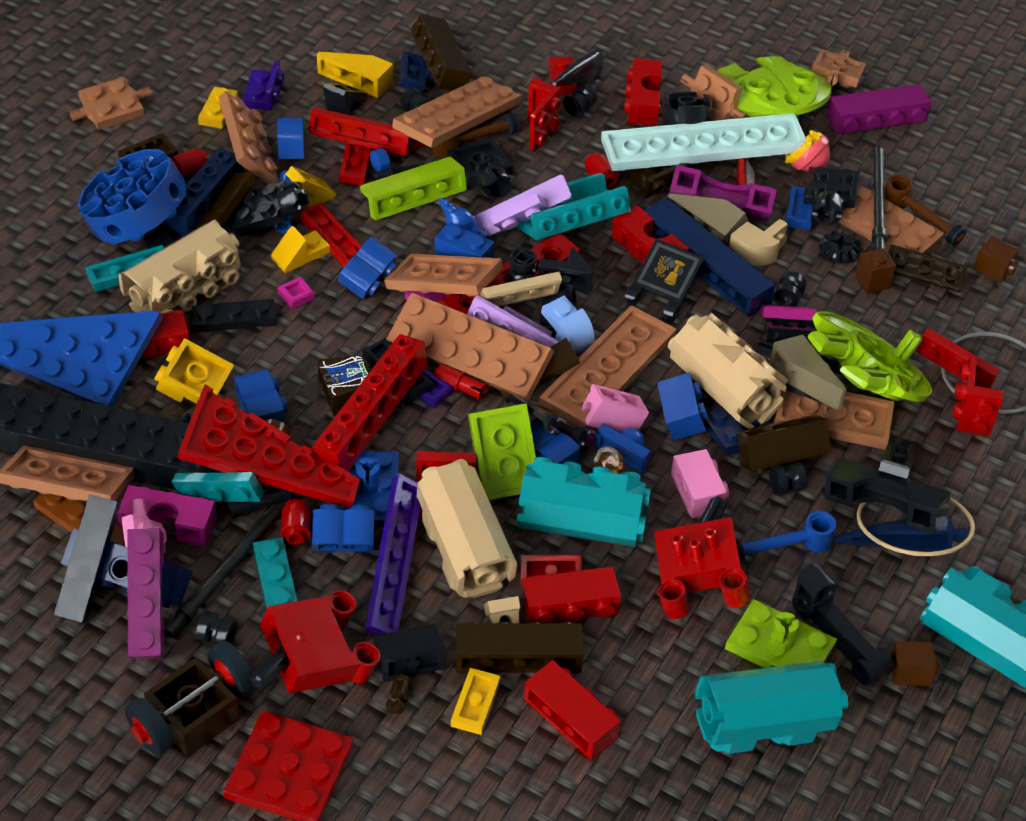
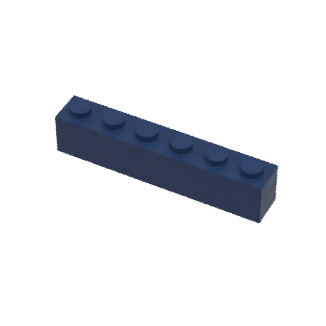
M665 198L644 210L654 219L652 238L661 239L673 234L689 247V252L704 257V262L697 275L746 316L750 317L760 311L763 304L770 305L772 303L775 284L716 238L714 234L701 226L695 219L682 211L679 206Z

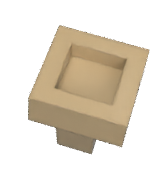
M518 596L492 600L484 604L485 614L488 616L490 623L500 622L502 616L508 617L510 623H519L520 603Z

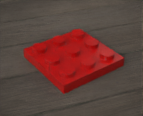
M262 710L223 791L224 798L296 821H320L354 745L353 738Z

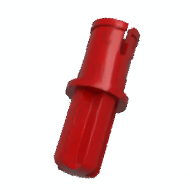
M440 364L435 370V376L454 387V390L458 393L462 391L481 401L486 395L477 391V388L488 392V384L468 376L464 371L459 372L444 364Z

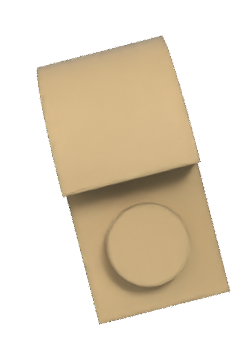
M779 219L765 231H762L747 221L731 234L729 248L751 265L764 266L777 261L779 249L784 246L787 240L786 231L788 223Z

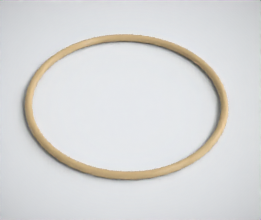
M951 497L950 502L961 509L970 522V533L959 545L942 551L918 552L889 545L873 536L865 528L861 519V511L867 502L860 503L856 513L857 522L861 530L872 541L889 550L913 556H939L955 552L967 545L975 532V523L969 511Z

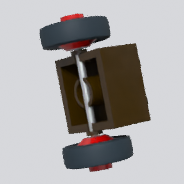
M222 640L207 651L208 661L214 673L196 657L146 691L144 698L135 699L125 707V715L133 735L151 753L156 756L161 755L170 749L174 742L188 757L239 720L237 697L246 695L254 687L249 680L252 671L246 659L232 644Z

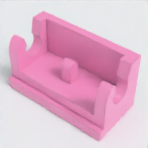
M592 384L591 391L582 406V411L588 412L590 410L585 419L588 426L599 428L602 424H605L617 432L628 427L639 430L649 414L640 396Z

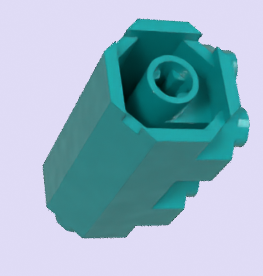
M535 457L534 463L527 464V472L524 473L519 498V506L522 508V512L517 514L518 528L636 547V543L642 544L646 517H641V515L647 516L651 489L645 488L646 484L640 481L641 475L635 472L612 473L610 469L605 467H594L593 473L586 474L581 472L582 466L578 463L565 462L564 465L552 463V460L545 457Z
M976 566L970 567L966 571H957L954 568H950L942 580L943 585L940 588L935 586L926 599L929 605L923 611L920 620L926 626L1026 688V600H1023L1021 604H1013L1010 599L1012 591L1009 586L984 573Z
M821 661L705 675L700 677L695 689V700L702 699V708L696 709V718L703 738L709 742L713 750L726 752L727 754L753 751L759 740L771 738L777 744L785 743L788 746L813 743L819 732L836 730L843 716L842 709H847L848 696L845 690H841L835 664L823 663Z

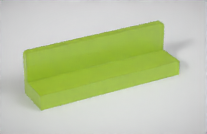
M452 157L437 160L360 186V191L368 198L370 215L375 221L467 190L464 167Z

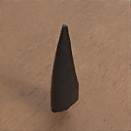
M600 49L594 50L577 59L555 79L552 85L557 87L580 83L590 84L596 81L604 64L603 51Z

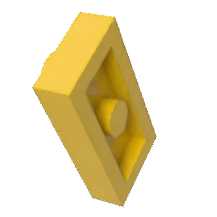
M214 87L198 116L199 125L223 129L226 121L219 96L227 91L235 97L238 96V91Z
M470 668L451 718V727L482 735L500 685L501 676Z

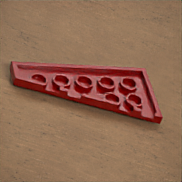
M204 384L179 449L178 459L225 473L253 472L260 483L349 509L353 506L360 482L358 477L332 461L325 462L313 454L314 450L306 445L303 447L290 440L291 436L253 413L247 414L237 408L234 401L227 397L224 400L213 393V388Z

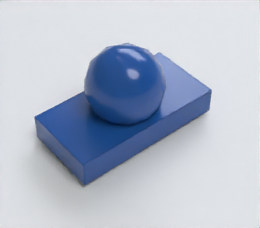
M602 424L597 429L595 447L597 450L640 475H643L648 470L651 451L643 447L645 440L642 432L632 427L617 432L605 424Z

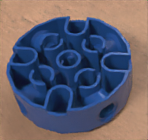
M144 149L125 155L116 160L117 166L110 169L107 173L104 170L100 171L82 190L77 203L78 208L82 213L83 219L97 238L104 242H110L112 245L130 239L138 241L144 237L145 233L156 228L164 220H169L176 215V208L186 197L185 191L187 187L182 174L165 152L159 149Z

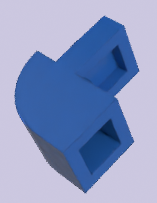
M303 117L278 118V158L304 159Z

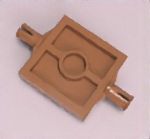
M821 49L811 71L827 78L829 85L831 82L832 86L838 82L843 87L856 88L866 63L850 58V51L847 50L845 53L846 49L842 50L840 54Z
M701 65L696 79H693L688 74H684L681 77L680 82L689 87L690 91L697 92V97L703 98V94H707L712 98V121L748 118L747 114L737 108L738 99L743 88L710 66Z
M125 77L114 79L79 90V99L83 104V108L70 111L72 121L87 117L94 122L98 130L143 116L144 108L139 100L152 97V91L150 87L135 91L130 87Z

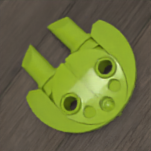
M782 56L757 58L756 61L761 68L751 72L745 71L735 62L718 69L720 74L743 88L738 99L737 108L747 114L748 117L795 113L799 122L800 114L818 109L831 97V83L830 85L827 83V78L811 71L809 68L788 62Z
M825 311L815 313L812 320L817 331L811 332L807 338L819 354L830 355L838 359L842 365L840 372L855 386L862 390H870L873 393L895 401L903 399L924 402L929 398L932 393L929 381L919 368L909 360L923 340L918 333L909 330L897 348H895L872 331L845 317Z

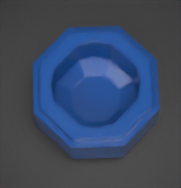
M384 148L370 152V162L375 172L386 171L388 168H391L389 155Z

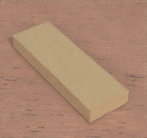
M559 272L486 287L482 288L480 297L500 307L558 293L562 278Z

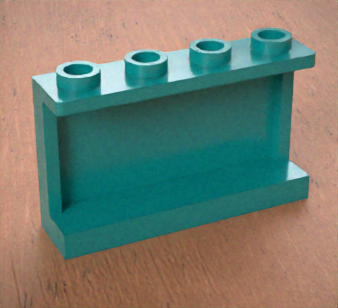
M602 173L570 181L567 184L572 194V199L553 208L531 214V219L518 224L516 227L535 240H540L631 212L628 190L624 186L607 190L605 175Z

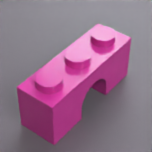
M128 485L117 516L120 527L123 528L121 517L133 514L131 501L142 498L145 499L146 516L150 520L158 523L161 521L175 522L177 542L207 547L217 522L215 501L202 497L196 498L180 495L175 492L153 490L148 487Z

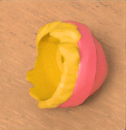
M810 130V134L806 136V142L791 154H785V163H790L796 170L805 172L809 171V167H827L830 160L829 140L825 135Z

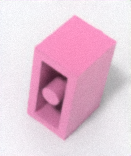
M707 449L674 456L671 476L691 518L702 516L711 498L719 496L725 501L726 498H729L727 483L721 480L717 462L711 459Z

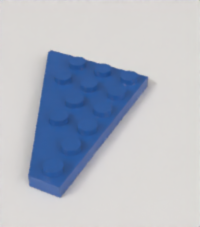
M157 311L0 323V365L87 402L113 407L163 317Z

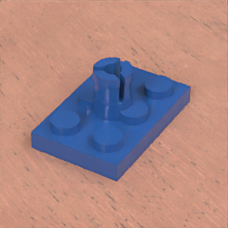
M363 451L348 471L360 479L353 506L364 505L368 507V510H374V527H384L392 480L398 475V452ZM338 505V509H340V510H348V509H349V508L342 507V506H339V505Z

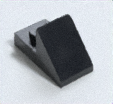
M324 83L323 86L326 109L346 115L350 114L352 105H355V102H365L368 94L346 84Z
M571 248L567 262L540 259L538 265L539 276L559 272L562 278L561 288L593 291L592 269L575 248Z

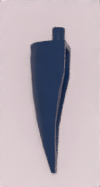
M949 516L935 534L907 526L906 519L865 527L873 536L889 545L918 552L952 548L953 540H965L967 538L966 528H954ZM861 528L833 538V543L883 547L867 537Z

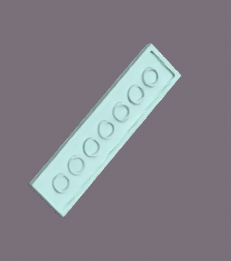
M795 113L706 121L697 124H675L602 131L601 141L612 171L674 166L680 163H700L791 154L806 142V137Z

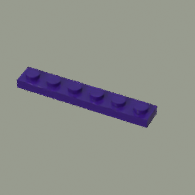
M398 474L392 480L365 631L376 636L399 631L420 510V503L417 498L418 483L401 474Z

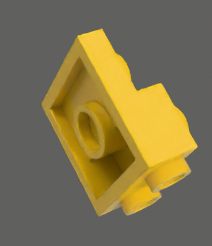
M184 338L179 348L176 346L172 347L166 359L170 362L167 367L162 365L154 379L159 382L156 390L180 403L185 397L197 404L204 384L213 388V393L219 394L234 364Z

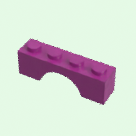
M676 165L669 194L725 199L744 211L748 218L768 222L777 190L752 183L749 185L726 184L706 176L701 170Z
M160 528L127 529L128 657L132 660L165 659V636L161 598L164 534Z

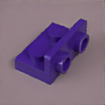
M274 62L272 71H251L243 97L245 106L250 109L273 110L275 101H279V86H283L284 71H280V62Z

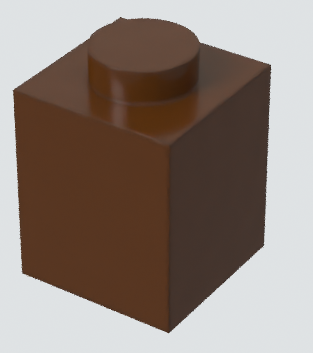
M990 237L978 252L974 270L1002 283L1008 274L1012 276L1019 265V261H1016L1019 249L994 237Z
M885 248L864 252L860 255L856 278L867 294L890 289L896 265Z
M895 641L891 653L894 663V670L891 672L893 685L931 686L934 675L939 674L940 657L935 655L933 642Z

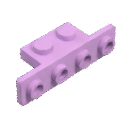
M558 175L473 217L476 220L477 227L484 228L490 238L505 230L513 229L518 224L531 219V214L553 208L572 199V194L565 177Z
M478 295L473 299L467 312L469 316L548 347L559 342L551 337L553 332L506 305L501 309Z

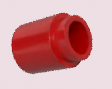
M194 148L171 157L184 180L193 177L208 161L202 149L196 150Z
M593 153L586 159L585 170L589 176L597 173L604 174L607 189L617 183L619 171H612L608 158L605 155Z
M289 500L281 512L280 535L284 541L292 545L302 544L308 541L311 536L312 512L308 503L304 500Z

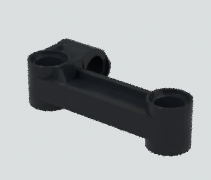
M813 562L807 565L797 577V584L792 598L795 612L804 620L811 619L822 632L836 638L835 646L851 663L852 672L856 679L862 685L869 686L894 670L893 660L884 648H874L833 604L838 584L817 562Z

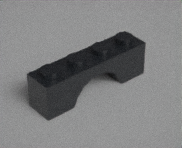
M842 457L826 474L825 499L849 507L864 502L886 503L898 508L905 515L907 526L932 534L936 533L948 517L950 491L909 478L906 479L878 471L879 469Z

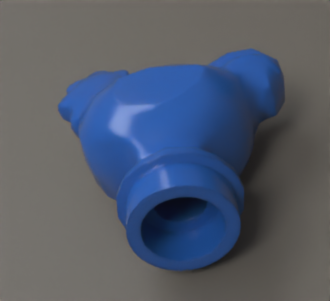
M443 198L438 199L446 216V225L450 222L484 238H489L484 228L477 227L475 218L466 208L454 206Z

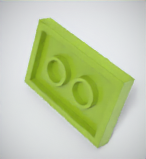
M527 403L469 413L468 419L474 453L476 454L478 476L488 499L492 500L520 494L524 473L527 472V464L534 463V458L536 457Z
M753 599L728 638L725 649L763 668L820 661L826 663L836 645L837 639L795 619V615L792 613L780 612Z

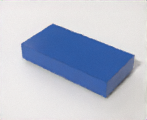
M792 186L785 222L788 223V227L810 230L813 206L803 204L805 188Z

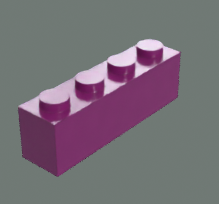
M921 84L830 97L826 116L836 134L927 121L932 102Z

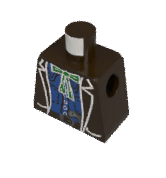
M356 355L317 360L318 380L333 417L338 414L372 370L368 369L363 356Z

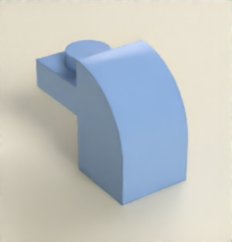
M565 295L542 306V315L557 332L555 339L560 342L567 338L579 358L594 343L595 339L593 327L583 308L577 311Z

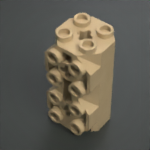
M212 220L118 275L120 290L124 297L127 295L131 297L132 302L129 303V306L133 312L157 311L163 314L183 310L184 314L192 310V306L196 305L197 299L195 297L197 293L203 294L207 298H212L229 285L237 282L239 278L238 270L241 266L237 250L239 242L232 233L228 234L216 220Z
M713 313L703 317L698 315L691 316L681 331L669 341L670 358L686 373H690L692 379L699 382L700 386L746 428L751 429L755 427L751 422L756 419L761 424L767 422L782 406L784 398L780 396L781 390L786 392L787 386L785 384L789 380L778 370H775L764 357L756 353L752 346L736 335L732 328Z
M459 459L447 465L429 467L422 472V479L417 485V498L423 510L422 522L430 540L435 541L443 558L442 570L450 588L456 590L457 594L464 598H477L497 592L503 587V580L506 577L509 582L515 578L517 562L475 468L469 466L466 460Z

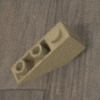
M672 193L668 195V199L672 203L679 206L682 211L695 219L728 247L731 234L748 221L744 211L725 199Z
M804 335L773 343L770 364L789 380L788 384L837 411L842 409L846 395L844 383L836 377L828 363L824 362Z

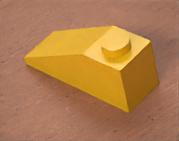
M333 52L317 53L318 74L342 84L350 85L376 98H379L394 83L393 63L376 56Z

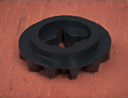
M832 231L831 234H824L819 244L821 254L826 259L835 263L853 262L859 257L861 252L860 241L855 240L853 234L845 235L844 231L841 234ZM838 244L843 245V248H841V250H838Z

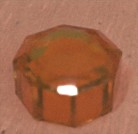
M611 446L599 449L594 458L596 467L608 468L612 473H619L625 463L622 452Z

